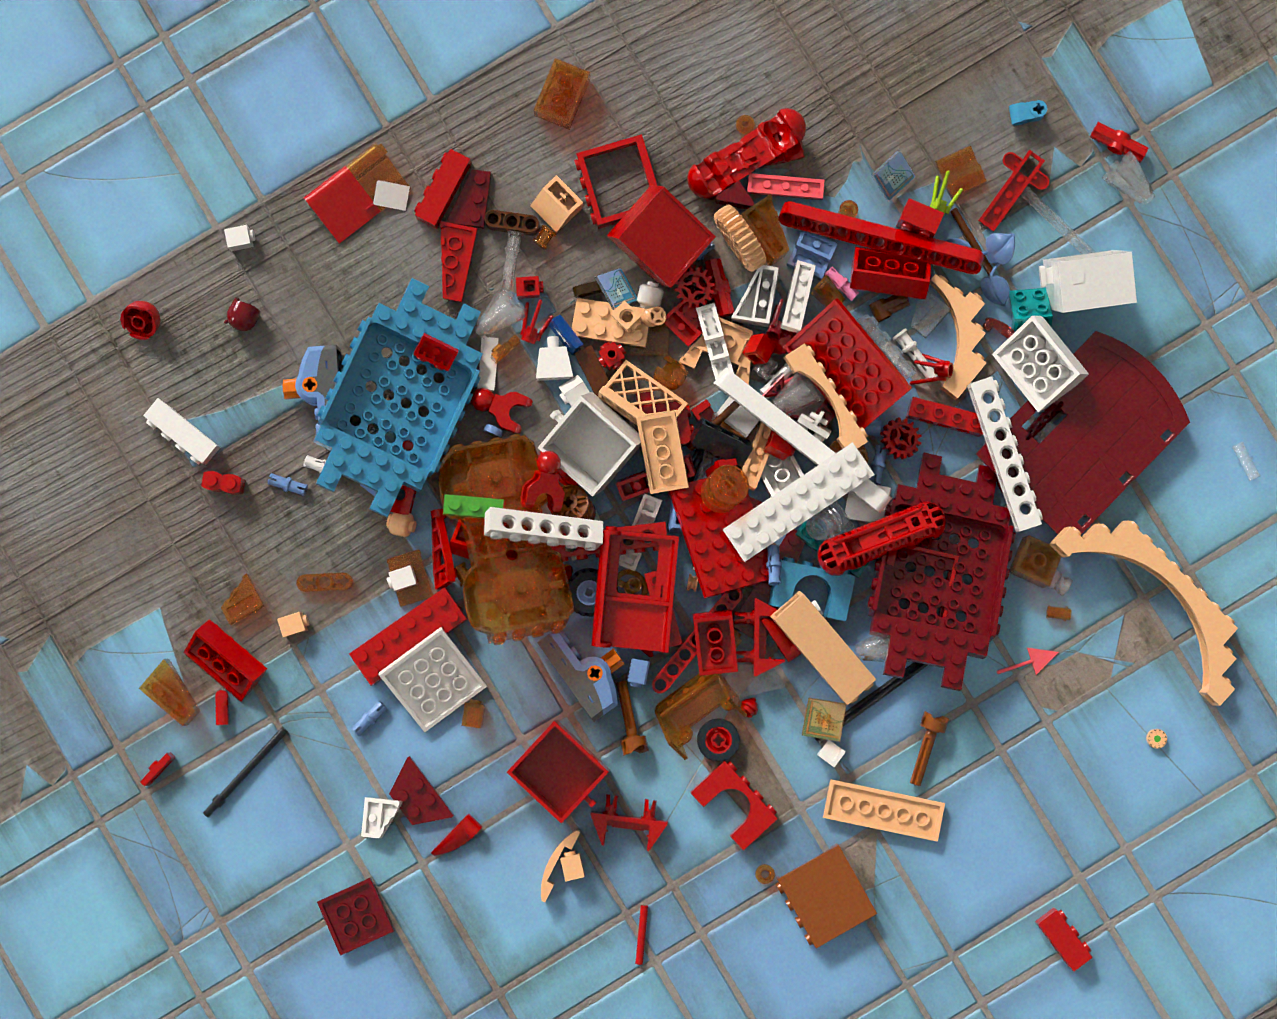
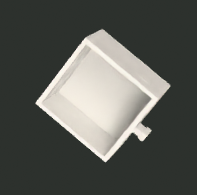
M1109 250L1043 260L1044 266H1039L1041 287H1046L1051 310L1065 313L1137 303L1133 258L1130 251Z
M590 392L580 396L564 416L559 410L552 412L550 417L555 419L558 424L539 445L538 449L542 452H555L561 459L560 468L591 496H595L606 488L641 447L639 433L598 396Z

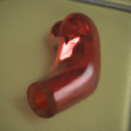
M991 317L986 318V322L982 325L988 332L992 328L996 329L1007 339L1015 333L1010 326Z

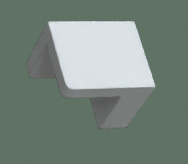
M828 739L817 755L835 767L846 751Z

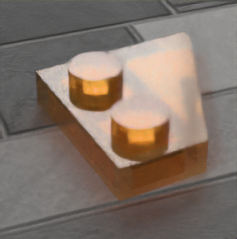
M247 573L242 577L243 580L238 587L234 588L231 592L229 599L221 606L230 625L264 607Z

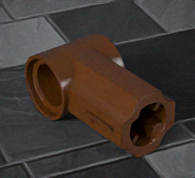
M892 295L886 299L882 298L871 303L869 307L878 323L891 317L892 314L909 307L910 303L908 297Z

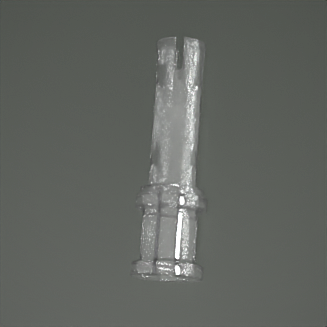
M507 231L509 236L507 246L504 248L506 260L501 288L513 290L518 255L521 253L520 244L524 234L516 231Z

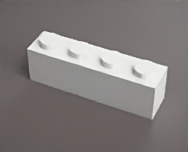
M159 398L143 415L148 419L146 423L153 429L158 427L162 431L161 435L168 441L173 439L177 443L175 446L183 453L185 451L189 452L192 455L190 459L198 465L200 463L207 465L221 448Z

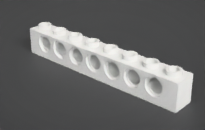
M993 377L970 383L967 387L1015 531L1020 532L1041 525V520H1043L1040 509L1036 508V496L1034 491L1030 490L1028 484L1030 483L1029 475L1027 472H1024L1022 467L1024 460L1022 455L1017 452L1016 446H1018L1015 435L1011 434V421L1009 417L1005 416V403L1002 398H999L997 392L999 391V385L996 380H993ZM984 394H989L992 397L990 404L984 402ZM991 412L998 415L997 422L990 420L989 415ZM997 430L1004 433L1002 441L998 440L995 436ZM1003 449L1009 450V452H1010V458H1009V459L1003 458V456H1002V450H1003ZM1010 467H1013L1016 470V476L1014 478L1008 475V469ZM1017 485L1023 490L1021 496H1017L1014 493V488ZM1022 504H1026L1029 508V512L1026 515L1020 511Z

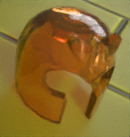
M666 355L664 360L667 363L663 368L656 367L653 379L670 391H673L684 384L688 372L682 363Z

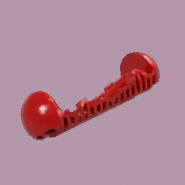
M783 108L779 110L775 117L760 123L755 130L745 135L739 142L733 143L718 152H713L698 165H692L687 175L690 190L700 198H712L803 140L806 133V123L803 116L794 109ZM777 132L782 137V140L778 143L773 138V135Z
M924 501L874 522L826 539L818 549L819 565L829 575L841 576L846 570L861 568L868 562L883 556L888 551L898 550L908 545L915 546L929 537L936 539L945 530V514L935 503ZM917 517L920 525L914 527L911 519Z

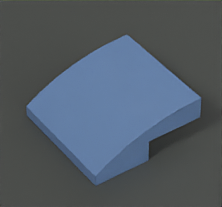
M802 231L786 266L795 269L797 260L816 265L813 278L821 281L838 243L820 235Z

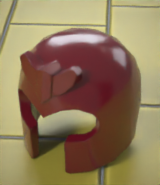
M235 297L227 311V319L224 323H229L230 326L239 331H249L255 326L261 312L251 304L239 301L240 299Z

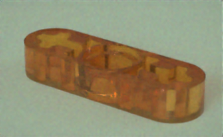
M344 572L304 574L298 577L296 585L303 592L348 590L353 585V578L350 574ZM333 576H336L335 580H342L343 576H345L346 579H349V583H346L345 587L341 583H335L336 588H333ZM314 577H317L315 582L317 589H314L315 585H307V589L301 585L304 578H307V581H315ZM322 577L330 579V585L326 588L320 586V579Z

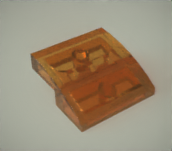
M967 146L935 161L943 180L946 172L950 171L946 187L952 197L956 195L960 188L964 192L986 182L981 165L977 162L971 146Z

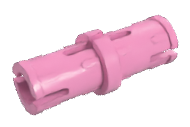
M833 266L824 274L836 286L835 288L843 292L850 301L860 293L856 289H851L850 283L847 281L848 279L838 273Z

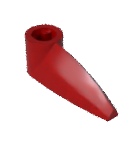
M767 618L760 619L788 663L802 654L773 620Z
M468 813L434 848L431 854L434 856L441 855L459 848L472 839L483 826Z

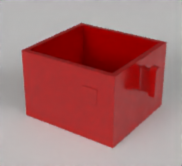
M651 185L607 235L614 244L656 283L672 288L686 270H690L691 266L694 265L696 268L693 262L716 237L665 187Z
M554 720L507 773L552 816L562 823L583 800L591 808L597 803L588 794L607 775L610 769L558 720Z

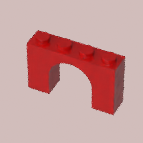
M723 761L690 793L703 807L718 793L726 789H736L747 796L750 804L749 814L745 821L730 834V837L744 851L778 819L775 816L777 811L770 804L766 806L762 802L764 797L757 790L753 792L748 787L751 783L744 776L739 777L735 773L738 769L731 761L728 763Z

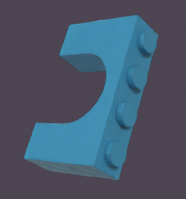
M783 557V560H780L782 562V567L780 568L781 584L771 587L768 605L781 607L793 597L795 586L802 578L815 575L823 580L828 591L823 617L846 621L855 576L850 575V571L846 570L841 576H833L826 573L821 566L820 568L813 567L811 562L802 561V564L794 563L795 559Z

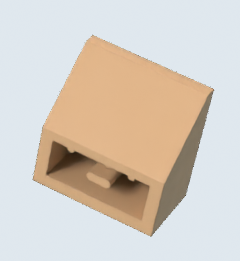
M556 175L540 191L530 207L557 233L584 205L579 197Z

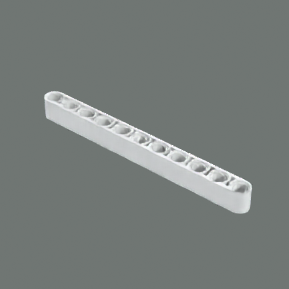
M725 368L715 380L714 385L817 466L836 454L729 369ZM869 479L850 491L879 514L892 499L891 496Z

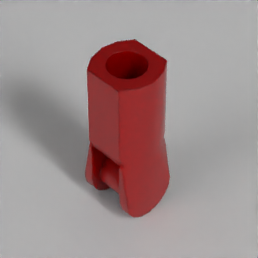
M219 690L215 694L216 725H229L228 693L225 690Z

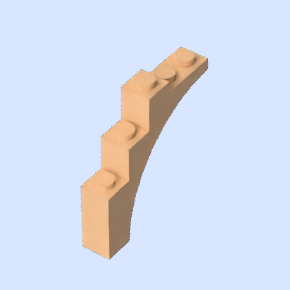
M935 274L930 280V285L940 294L949 308L955 325L957 343L953 374L951 378H947L941 390L956 401L967 388V385L972 382L986 364L985 358L980 353L972 352L986 333L980 324L971 322L985 303L983 298L977 293L972 294L969 292L964 297L963 292L959 288L951 287L945 277Z

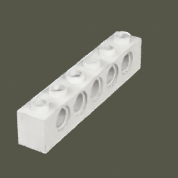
M490 507L485 512L484 536H490L492 539L509 538L510 541L514 542L525 540L531 544L542 542L547 543L549 546L583 547L585 550L593 551L603 544V521ZM503 522L507 523L510 529L505 528ZM522 525L527 526L528 531L524 530ZM541 527H544L547 530V533H544L541 530ZM560 529L565 532L566 536L560 533ZM578 531L583 533L584 538L580 537Z

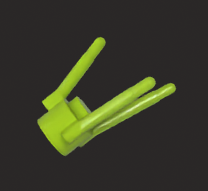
M947 171L938 198L936 197L940 177L936 176L930 207L944 212V214H949L952 206L963 192V189L960 188L948 206H946L947 202L942 200L950 171Z

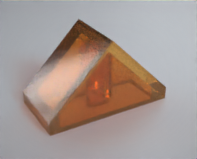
M827 275L821 279L811 292L825 307L836 298L842 303L846 300Z

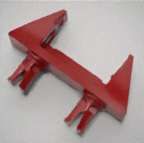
M757 598L754 599V610L752 612L735 611L734 613L735 616L744 617V619L734 620V624H752L753 649L751 651H736V655L744 656L743 658H737V662L751 663L753 665V676H758L785 662V659H771V657L765 659L766 628L760 619L765 617L771 618L770 616L777 609Z
M606 794L605 811L603 813L591 811L590 813L601 845L604 846L608 825L616 828L649 831V835L646 837H648L647 851H650L668 824V821L656 820L655 818L657 800H653L651 809H649V799H645L643 816L633 817L618 815L616 810L619 796L615 795L611 804L610 794Z

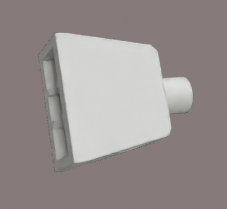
M558 336L547 337L548 347L539 349L537 381L572 379L573 373L567 347H559Z

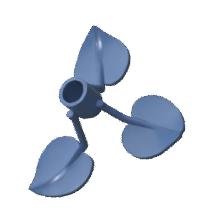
M1014 233L991 234L986 239L987 250L982 252L984 255H987L989 262L995 263V266L990 272V277L982 278L981 290L989 301L1001 306L1006 304L1010 288L1008 282L1003 277L994 276V273L1000 264H1006L1012 259L1015 250ZM959 238L946 240L947 242L971 248L966 241Z

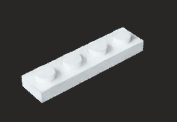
M797 260L782 320V329L795 333L801 331L816 265Z

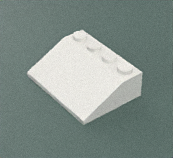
M1042 316L1030 317L992 354L1037 412L1047 408L1089 375Z

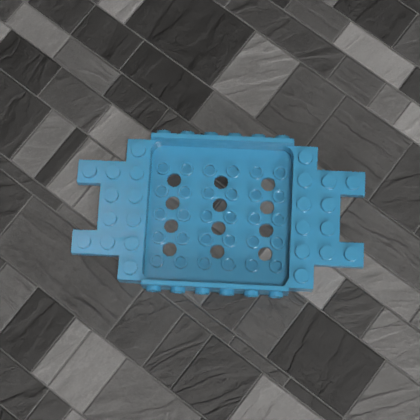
M411 278L396 311L378 303L372 317L368 316L366 321H361L357 329L360 333L357 338H353L349 346L352 350L349 355H345L341 363L344 367L341 372H337L333 380L336 384L333 389H329L325 397L328 401L325 406H321L317 414L320 417L317 423L320 427L313 443L331 451L317 479L316 485L334 492L341 476L376 491L369 509L384 517H388L402 485L419 492L427 476L430 477L434 472L438 473L442 462H440L442 454L446 455L450 447L447 443L450 437L454 438L458 428L455 425L457 421L462 420L465 414L463 410L465 403L469 404L473 394L470 392L473 387H477L481 378L478 376L480 370L476 368L483 353L466 345L481 311L463 304L455 320L422 303L429 286L414 278ZM424 333L459 350L449 371L439 370L434 367V364L420 361L413 355ZM383 348L391 349L392 356L390 358L382 356L381 351ZM401 356H406L409 359L408 366L400 365L399 358ZM420 364L427 368V372L424 375H420L416 371V367ZM435 373H441L444 376L442 383L434 381L433 376ZM372 381L376 384L374 392H369L366 389L367 382ZM385 390H391L394 393L392 400H386L383 397ZM403 398H408L411 401L410 408L405 409L401 406ZM419 407H426L429 411L428 416L421 417L418 414ZM353 415L358 416L361 420L360 425L353 426L350 423V417ZM369 424L377 425L378 432L376 434L368 432L367 427ZM386 433H394L396 440L393 443L387 442L385 440ZM404 441L412 442L413 449L411 451L403 449L402 444Z

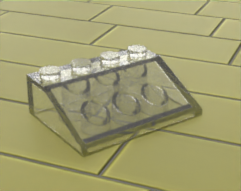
M866 314L856 319L906 381L916 374L914 365L909 360L906 362L902 357L903 352L898 346H893L890 342V336L887 332H882L879 329V323L873 316L870 317Z

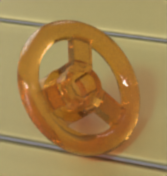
M631 569L618 572L617 591L619 586L624 588L628 594H635L642 587L641 595H647L648 587L642 574ZM624 575L635 576L626 582L619 580Z

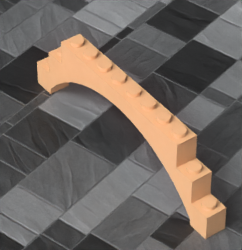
M1129 520L1122 521L1111 534L1110 529L1106 525L1100 523L1093 524L1082 537L1080 531L1075 527H1065L1050 542L1049 545L1062 558L1069 557L1072 553L1080 552L1112 555L1140 566L1165 584L1186 611L1199 642L1203 668L1202 689L1199 693L1212 706L1222 705L1235 690L1231 685L1232 682L1223 674L1237 659L1232 655L1233 651L1224 644L1238 628L1234 625L1235 622L1231 617L1224 615L1220 611L1221 608L1218 604L1211 602L1207 598L1208 595L1205 591L1193 584L1192 578L1184 575L1180 571V567L1175 562L1170 561L1166 557L1167 554L1162 549L1157 548L1148 535H1143L1139 531V526L1135 522Z

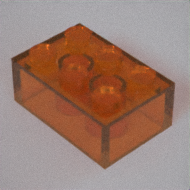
M555 58L534 107L535 117L570 130L590 82V72Z

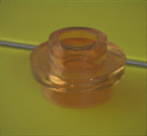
M742 115L737 119L736 129L740 133L748 134L753 131L755 122L751 116ZM747 121L749 125L744 127L742 122Z
M762 864L756 869L755 876L760 883L768 884L773 881L775 872L770 865ZM762 871H768L769 875L767 877H762Z

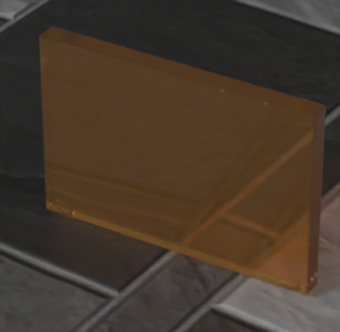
M420 550L387 559L390 572L411 565L417 578L418 585L396 592L400 607L426 600L433 595Z

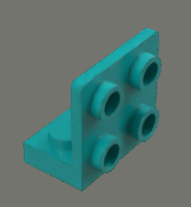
M1046 288L1010 291L1009 300L1013 314L1012 334L1032 316H1042L1050 326L1052 325L1053 314Z

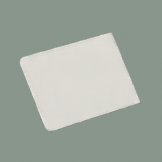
M378 180L373 204L406 211L410 186Z

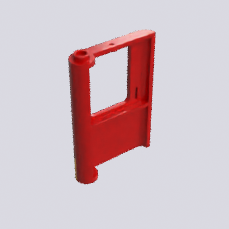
M606 526L603 529V544L600 545L591 646L669 652L679 536L617 530L616 526ZM622 539L651 541L659 544L655 594L653 596L619 593L617 591Z

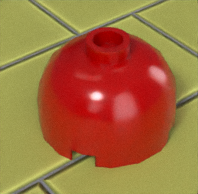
M135 301L122 311L120 321L123 329H127L131 337L146 340L158 330L161 318L157 308L150 302Z

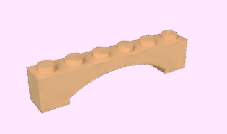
M804 343L787 354L784 360L793 374L798 372L806 376L827 396L837 417L839 437L836 440L843 449L853 442L858 449L868 442L866 431L863 427H858L855 414L847 410L845 407L847 402L841 394L838 396L834 390L836 385L831 378L827 379L824 374L826 372L825 368L820 362H816L813 357L815 356L814 351Z

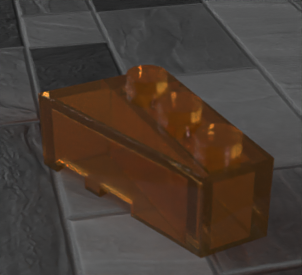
M771 194L740 214L761 244L760 246L765 253L766 262L769 266L785 257L789 251Z
M163 659L139 687L144 694L182 726H188L200 712L170 659Z

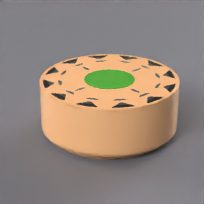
M1152 729L1148 732L1146 741L1152 748H1162L1167 743V735L1160 729Z

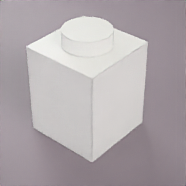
M247 225L224 229L227 247L231 251L254 247L255 234L253 229L250 230Z
M579 375L559 386L562 392L560 394L561 399L565 405L569 403L571 407L580 396L590 393Z
M411 565L388 572L390 576L387 578L390 589L393 588L396 592L418 585L413 566Z

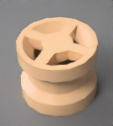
M656 306L646 309L643 312L642 319L648 327L659 326L665 322L666 313L663 308Z

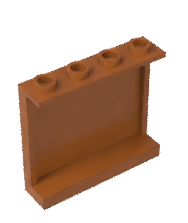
M837 843L831 846L829 850L783 876L776 877L779 881L776 883L777 888L781 894L785 892L788 898L785 901L790 911L795 910L798 915L795 918L800 929L802 927L805 928L808 934L804 936L809 945L814 944L815 948L820 947L877 914Z

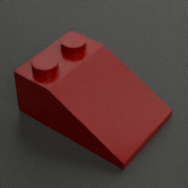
M732 610L693 614L699 676L738 672Z

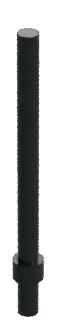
M283 726L231 783L212 799L213 802L203 812L206 817L209 818L218 807H222L226 802L225 799L285 736L288 731Z

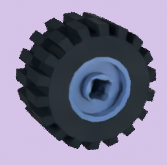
M584 568L575 572L566 584V601L569 607L581 616H594L598 570L594 568Z

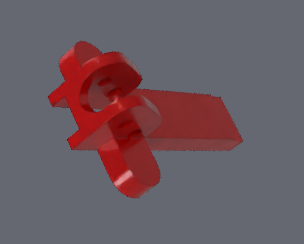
M1031 150L1027 152L1023 159L1013 152H1008L1003 156L1004 166L1013 171V173L978 220L993 232L1029 183L1039 190H1043L1049 185V178L1039 171L1045 160ZM1029 156H1031L1039 163L1030 176L1027 177L1019 170Z

